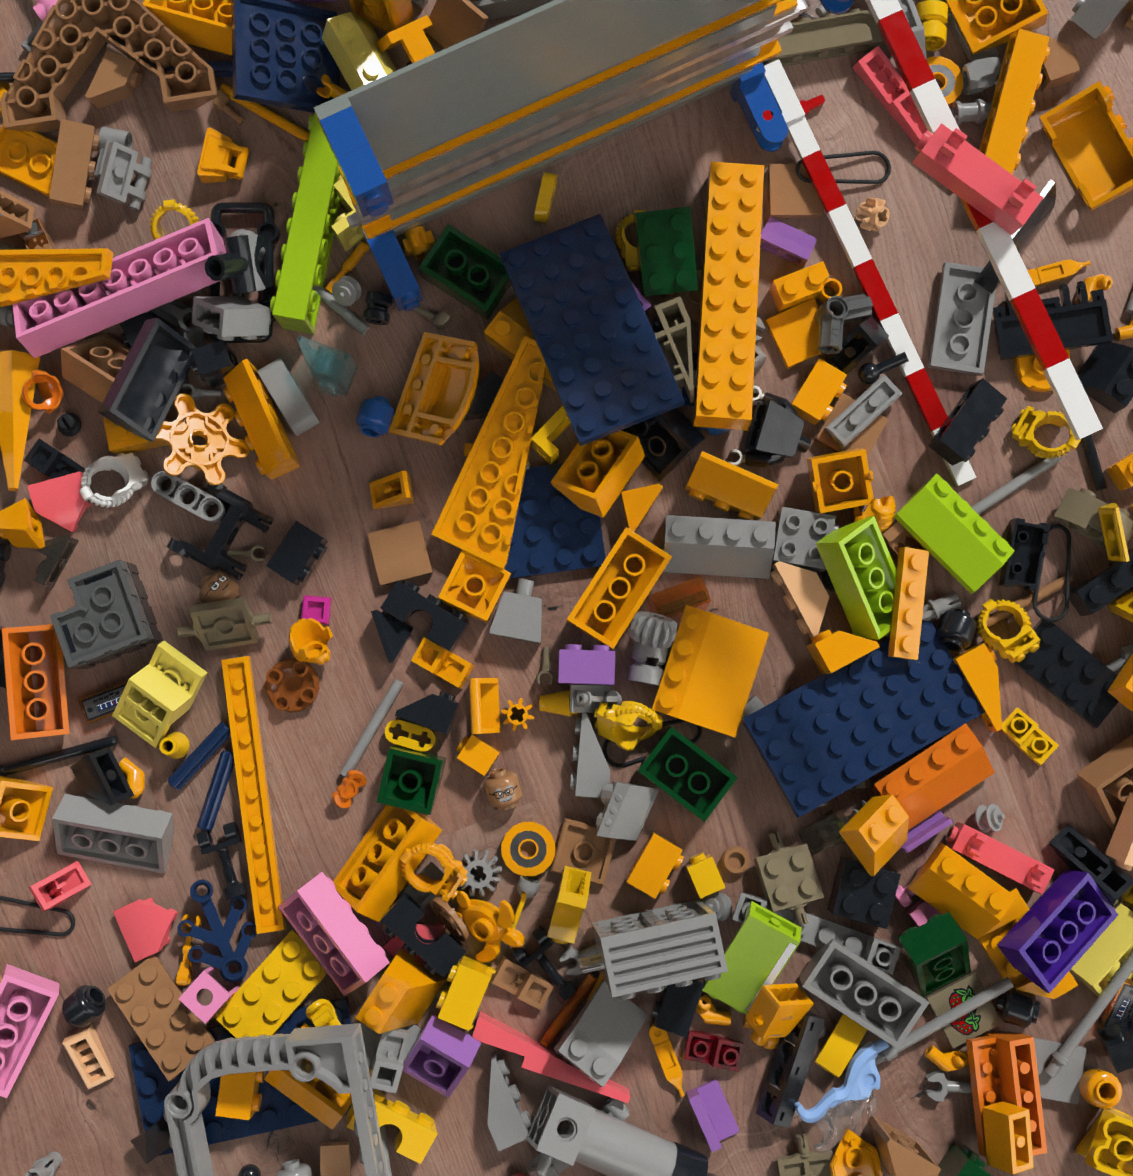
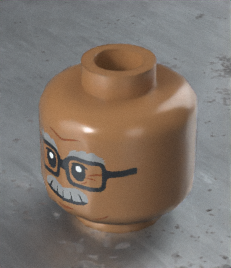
M504 767L492 770L490 776L483 784L489 804L492 807H497L499 811L516 807L523 795L518 775L513 771H506Z

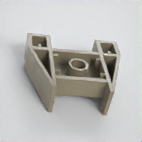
M677 297L655 306L656 320L661 330L655 333V336L678 387L685 388L690 402L693 403L695 398L691 323L681 297Z

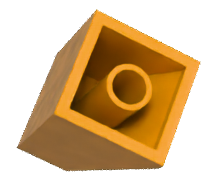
M400 948L355 1018L378 1034L418 1024L447 980V977L444 976L443 978L439 973L436 976L425 968L424 963Z

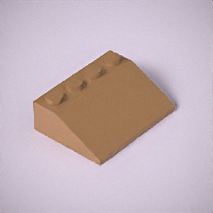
M1133 735L1076 773L1086 794L1113 833L1129 793H1133Z

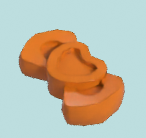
M358 770L347 772V776L342 780L341 785L331 795L332 801L337 807L348 808L351 806V798L357 795L358 788L367 784L364 774Z

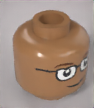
M217 572L212 576L207 574L199 583V588H201L199 597L204 603L241 597L239 584L222 572Z

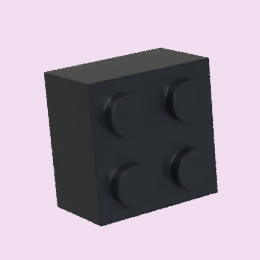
M840 856L827 910L834 915L887 929L901 874L890 869L881 868L874 876H870L860 861Z

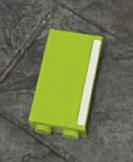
M751 901L746 909L743 924L724 953L728 972L721 973V978L704 980L702 991L706 992L713 999H719L732 1006L736 1011L747 1014L761 987L774 984L800 944L802 927Z

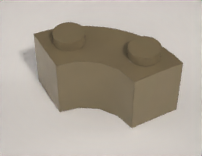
M1069 488L1054 517L1062 526L1088 538L1098 547L1106 549L1098 507L1108 504L1095 498L1096 494L1090 490L1082 488L1080 491ZM1119 508L1127 545L1133 534V521L1129 518L1130 513Z

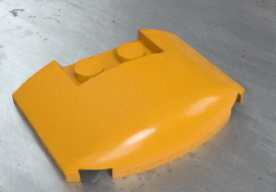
M427 332L423 333L388 431L389 433L441 446L457 430L471 406L477 388L479 356L476 342Z

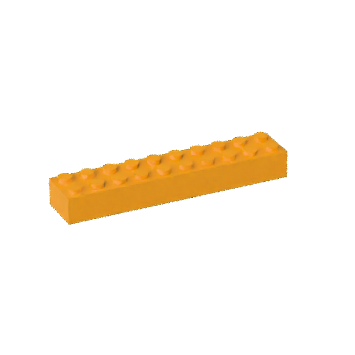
M710 162L707 177L693 427L747 431L752 420L764 165Z

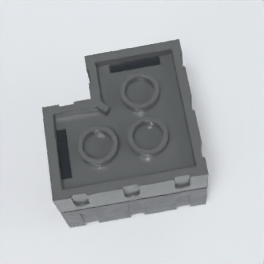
M117 560L67 579L70 589L73 591L76 606L68 608L67 611L52 614L50 617L68 668L89 669L95 667L96 664L121 657L125 653H132L147 647L146 645L163 641L135 564Z

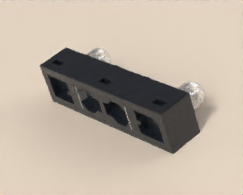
M811 1011L805 1014L789 1035L780 1038L756 1110V1114L776 1126L790 1128L792 1119L799 1117L794 1104L799 1101L818 1040L825 1037L828 1032L827 1025L824 1023L825 1019Z

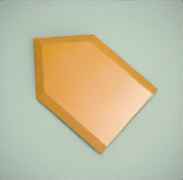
M846 1129L829 1165L831 1176H883L878 1149L858 1137L851 1130Z

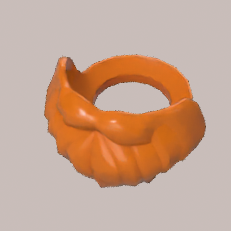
M33 370L31 378L22 386V397L25 403L32 409H43L49 414L57 409L64 396L60 381L55 376L49 375L46 371ZM33 383H38L39 394L45 399L41 404L33 403L28 397V388Z

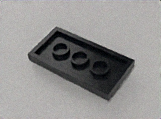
M1040 619L1033 628L1040 639L1039 649L1033 653L1030 651L1022 661H1015L1014 664L1093 728H1098L1119 702L1107 692L1118 675L1054 623Z

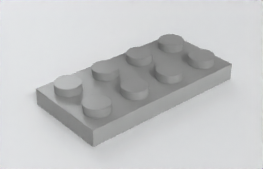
M950 262L943 264L928 368L982 376L984 374L996 291L995 289L991 294L974 282L984 268Z

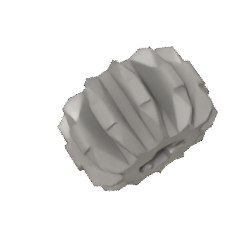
M640 611L635 614L634 619L631 621L630 637L636 642L650 647H657L659 649L669 648L676 638L677 623L672 618L655 612Z
M478 849L473 850L474 859L467 853L463 855V859L467 863H463V867L468 871L466 874L468 879L460 888L463 890L470 885V896H473L476 888H479L480 896L484 897L486 893L485 886L489 891L494 892L496 888L491 881L500 883L502 880L501 877L493 874L499 873L503 869L502 866H492L497 862V856L492 857L490 861L487 860L489 850L484 851L482 858L479 857ZM478 866L483 867V873L486 874V877L481 876L480 879H476V873L472 871V868L476 870Z

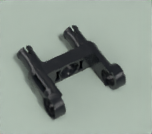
M204 479L201 486L208 489L210 494L231 506L205 552L181 539L178 541L172 537L166 547L186 558L193 559L211 570L217 571L220 569L240 580L243 574L234 570V568L246 572L247 565L228 556V549L243 523L247 522L266 533L270 527L261 523V520L272 525L274 518L253 508L252 502L228 490L226 486L222 484L210 485Z

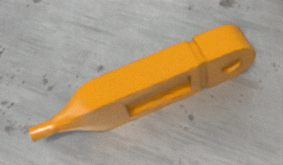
M1068 259L1027 271L1035 287L1070 278L1081 268L1089 266L1091 263L1090 261L1076 262Z
M653 1023L649 1027V1036L665 1077L678 1090L680 1097H684L682 1070L667 1031L655 1027Z

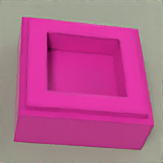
M303 595L301 619L312 618L319 621L320 624L329 625L332 598Z

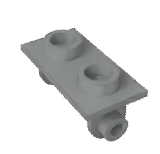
M570 685V712L595 713L596 707L599 708L600 702L608 703L607 709H610L613 704L619 705L622 702V696L617 691H610V686Z

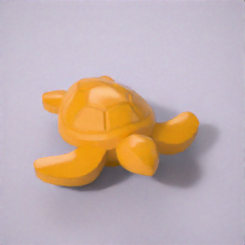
M459 890L456 895L459 909L454 911L462 918L463 923L467 925V930L477 940L486 941L485 947L475 955L478 961L483 963L495 959L500 953L501 940L511 947H522L525 944L523 933L519 930L511 929L515 916L511 905L507 901L502 900L498 908L487 901L469 899L464 891Z

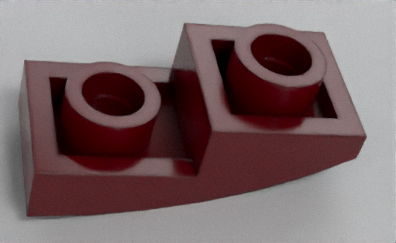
M689 1029L687 1038L684 1037L680 1057L684 1060L707 1063L715 1068L739 1072L745 1044L726 1037Z

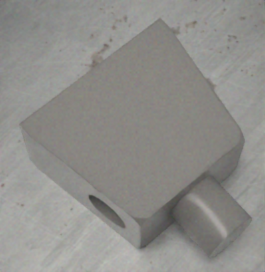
M519 578L516 594L510 592L503 593L490 627V635L541 644L542 599L532 597L534 581Z

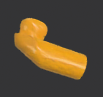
M1098 274L1083 280L1087 289L1088 301L1091 298V291L1100 289L1106 291L1111 288L1113 281L1110 276ZM1078 296L1074 300L1076 304H1079Z
M700 996L696 1012L704 1023L724 1026L731 1025V1012L716 1010L708 996Z

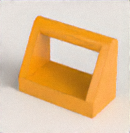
M469 678L471 734L501 732L498 678Z

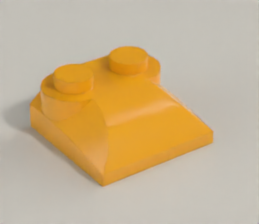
M462 550L438 599L476 620L487 623L494 612V608L511 573Z

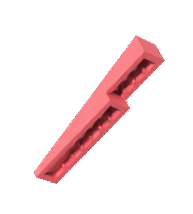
M877 46L852 68L914 144L917 145L926 133L927 128L904 80L882 49Z
M480 1011L472 1035L474 1039L523 1056L521 1068L629 1103L630 1091L628 1088L611 1079L607 1081L604 1087L597 1085L565 1058L563 1059L556 1055L555 1050L550 1047L546 1048L540 1042Z

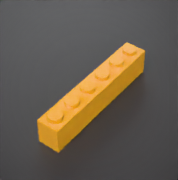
M1018 29L1009 36L979 148L980 152L1012 175L1021 160L1019 149L1028 134L1026 124L1028 117L1032 115L1035 108V101L1033 100L1035 90H1038L1042 82L1043 74H1040L1042 64L1046 62L1050 53V47H1047L1050 37L1023 29Z

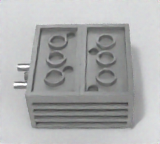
M699 899L592 922L598 955L579 959L582 973L602 970L603 978L612 998L618 996V1000L635 997V992L644 990L648 994L661 992L666 985L675 984L676 987L688 986L693 984V979L704 977L705 981L721 978V973L728 972L716 913Z

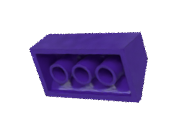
M1066 869L997 946L1015 969L1042 990L1050 993L1115 920L1118 913L1089 873Z

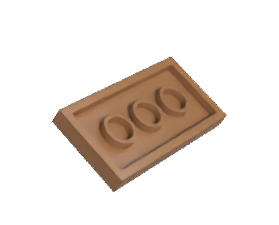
M156 954L150 956L107 989L169 1082L184 1072L189 1062L200 1050L215 1042V1039L204 1023L179 1000L183 993Z

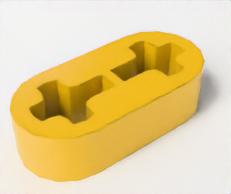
M544 172L534 221L548 223L557 184V174Z
M395 719L390 721L385 727V736L393 744L421 752L431 750L436 744L434 731L425 726ZM400 724L402 725L401 730L409 732L408 737L399 736L398 739H394V733L390 732V730ZM425 731L428 733L427 737L431 739V742L421 747L420 741L412 739L413 734L422 735Z

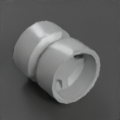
M634 642L631 657L635 662L629 667L627 680L660 686L664 674L661 665L666 664L669 648L659 649ZM647 658L651 659V666L645 665V661L647 660Z

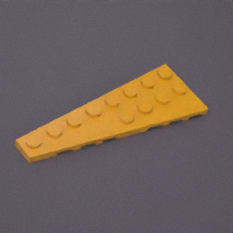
M108 248L0 250V307L110 279L113 252Z
M524 336L432 531V535L502 569H505L508 561L531 447V438L534 433L547 368L536 341L527 336Z

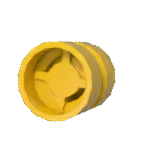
M939 0L919 2L915 7L924 27L926 51L939 50L947 42V27L945 25L948 22V5Z

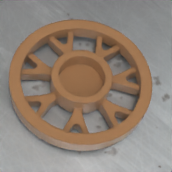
M434 897L429 903L436 918L440 923H444L445 929L449 930L457 939L465 941L470 934L467 930V925L463 923L462 918L454 911L455 909L451 908L447 902H444L440 897Z

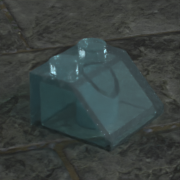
M299 335L297 342L313 377L318 382V386L322 387L323 392L334 397H338L339 394L347 396L358 369L352 356L346 352Z

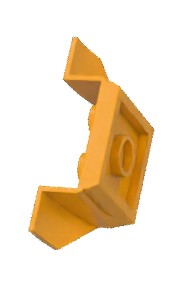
M1015 888L1010 893L1016 896L1017 899L1001 921L979 938L978 942L1002 980L1008 977L1016 990L1056 999L1078 986L1070 971L1050 993H1047L1015 969L997 946L1030 910L1017 888Z

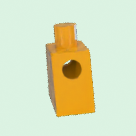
M797 983L763 985L746 1015V1020L754 1029L750 1034V1038L755 1044L764 1046L769 1038L786 1037L813 1006L812 1000Z

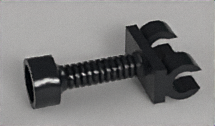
M236 822L223 825L227 841L217 845L213 844L210 831L197 834V841L202 855L214 851L219 853L218 856L221 858L224 876L226 877V882H228L226 888L223 889L226 900L247 893L244 882L241 883L236 880L237 877L233 864H231L230 853L227 851L229 846L242 842Z
M540 925L532 933L541 945L530 955L527 954L523 947H513L510 951L522 968L536 960L556 986L554 995L562 1003L571 997L578 988L572 980H563L558 971L554 969L553 964L549 962L550 960L546 958L544 952L554 942L550 937H547V932Z

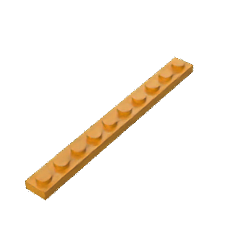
M251 656L221 660L256 932L261 934L286 929L284 914L278 907L283 903Z

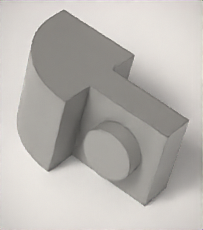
M396 1029L380 1034L369 1072L372 1089L391 1093L397 1092L404 1067L403 1061L411 1035L409 1030Z

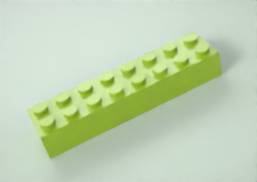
M316 112L309 117L308 130L311 132L309 141L305 140L303 145L305 160L304 165L298 169L297 180L300 183L298 192L293 194V217L288 219L286 228L287 234H289L287 244H283L281 250L283 265L282 270L277 271L275 280L278 289L276 296H272L270 302V311L283 329L314 334L321 303V296L312 287L320 286L324 288L335 235L331 226L338 218L341 201L334 188V184L341 175L338 168L339 165L324 135Z

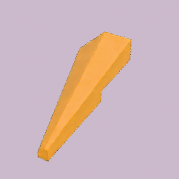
M15 350L0 352V448L8 490L18 492L32 409L23 400L22 386L31 378L32 371L38 370L40 356L34 358L30 353ZM36 383L31 384L28 388V397L32 402Z

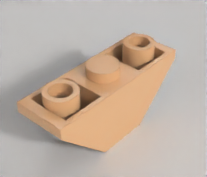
M780 561L771 566L773 570L770 572L771 577L777 587L782 586L786 594L783 596V599L789 610L792 611L794 609L799 618L796 620L800 631L803 635L807 634L809 638L819 634L829 595L817 573Z

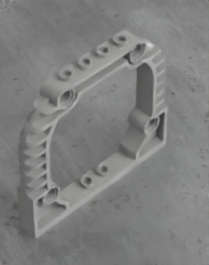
M361 1023L295 1028L291 1034L259 1035L256 1037L243 1036L242 1038L232 1037L215 1041L204 1047L193 1057L185 1068L178 1084L164 1100V1119L168 1123L170 1133L169 1145L174 1153L176 1175L214 1176L202 1117V1111L206 1108L211 1098L209 1084L211 1079L227 1074L290 1070L292 1076L301 1082H309L316 1077L330 1085L339 1094L351 1093L355 1115L354 1133L359 1137V1160L361 1164H364L365 1175L388 1176Z

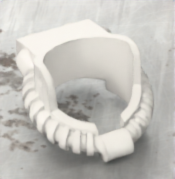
M119 453L115 457L104 456L97 461H93L85 469L81 478V487L83 488L79 492L84 501L90 500L92 504L95 503L96 506L100 505V507H115V505L119 506L121 503L123 504L129 500L133 492L146 486L149 475L145 470H142L139 458L134 456L133 453ZM113 469L124 478L125 487L116 491L112 497L102 496L98 493L93 494L90 489L91 477L99 471H111Z

